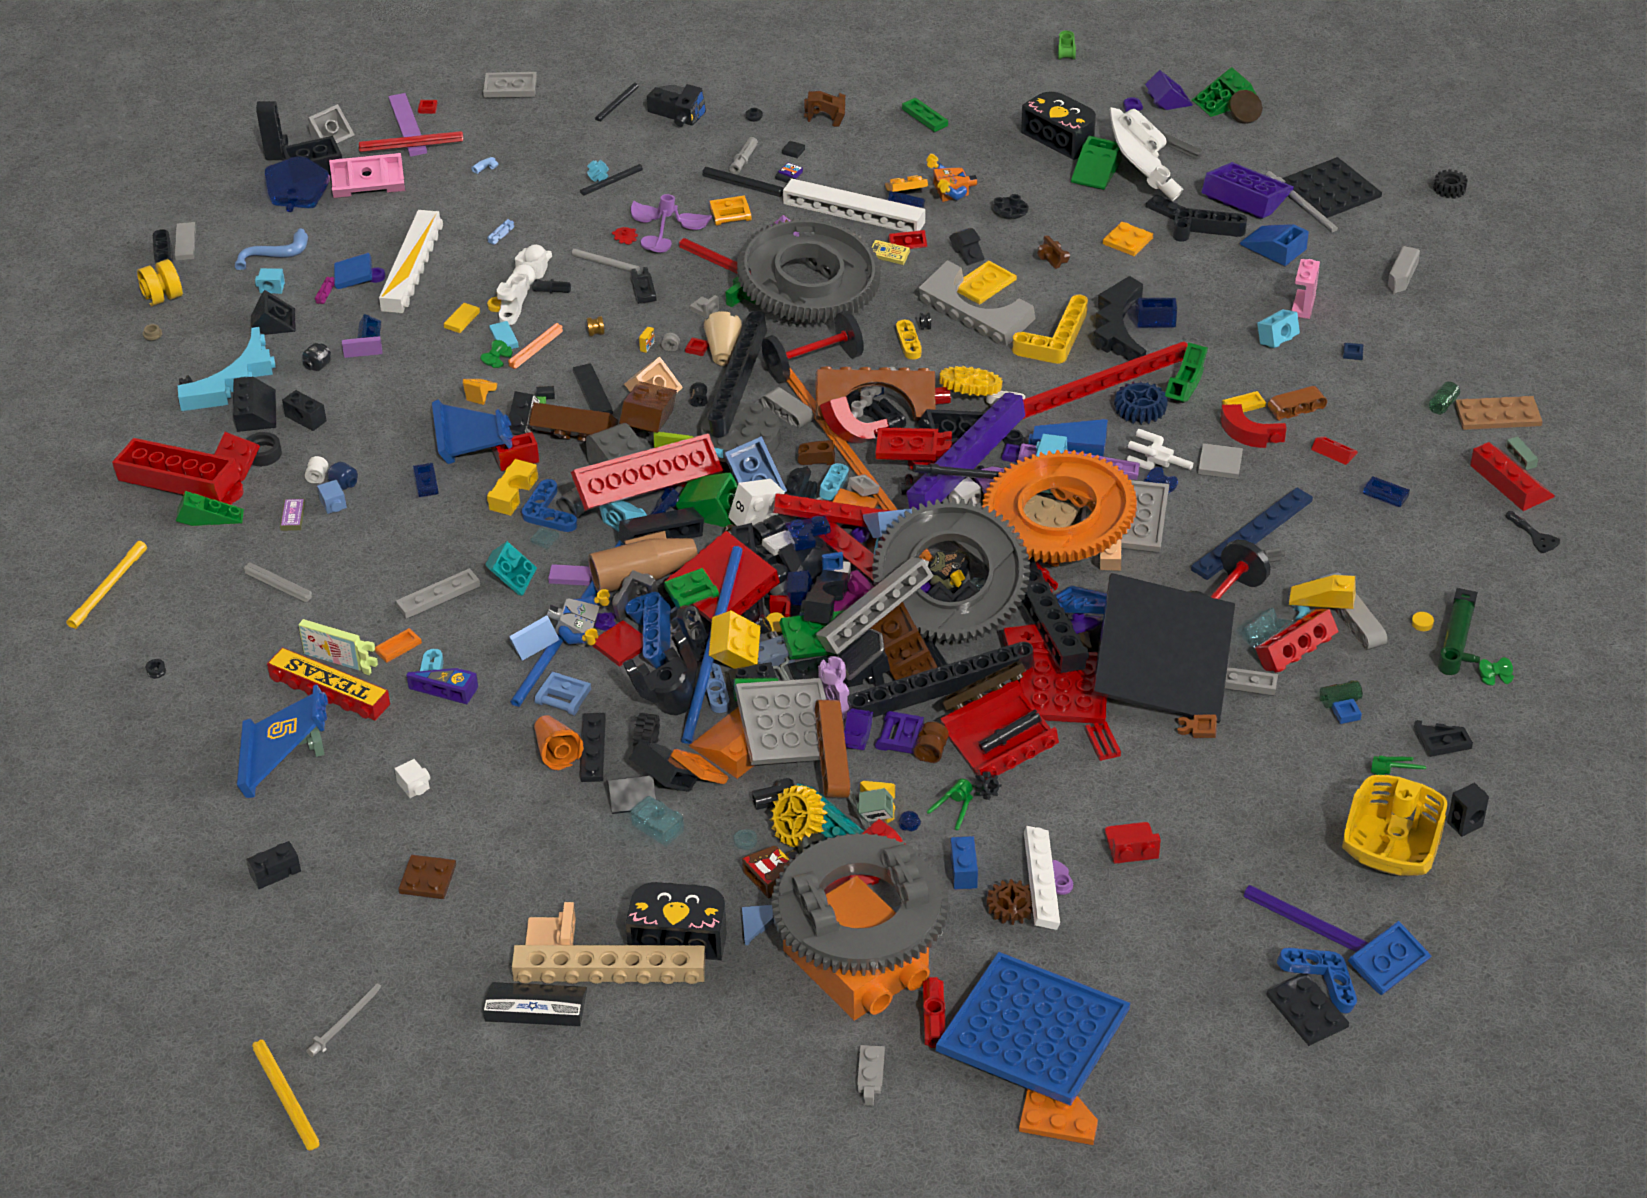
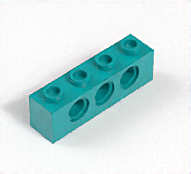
M799 783L796 785V786H801V785H802V786H807V785H803V784H799ZM814 789L816 794L822 796L821 801L826 804L823 810L827 814L824 815L823 819L827 823L822 824L824 831L821 832L824 836L834 838L837 835L844 836L846 834H862L864 830Z

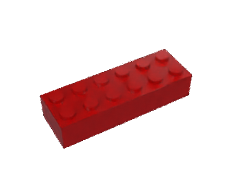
M133 438L112 462L118 481L183 495L185 491L217 501H221L240 478L236 461L233 458Z

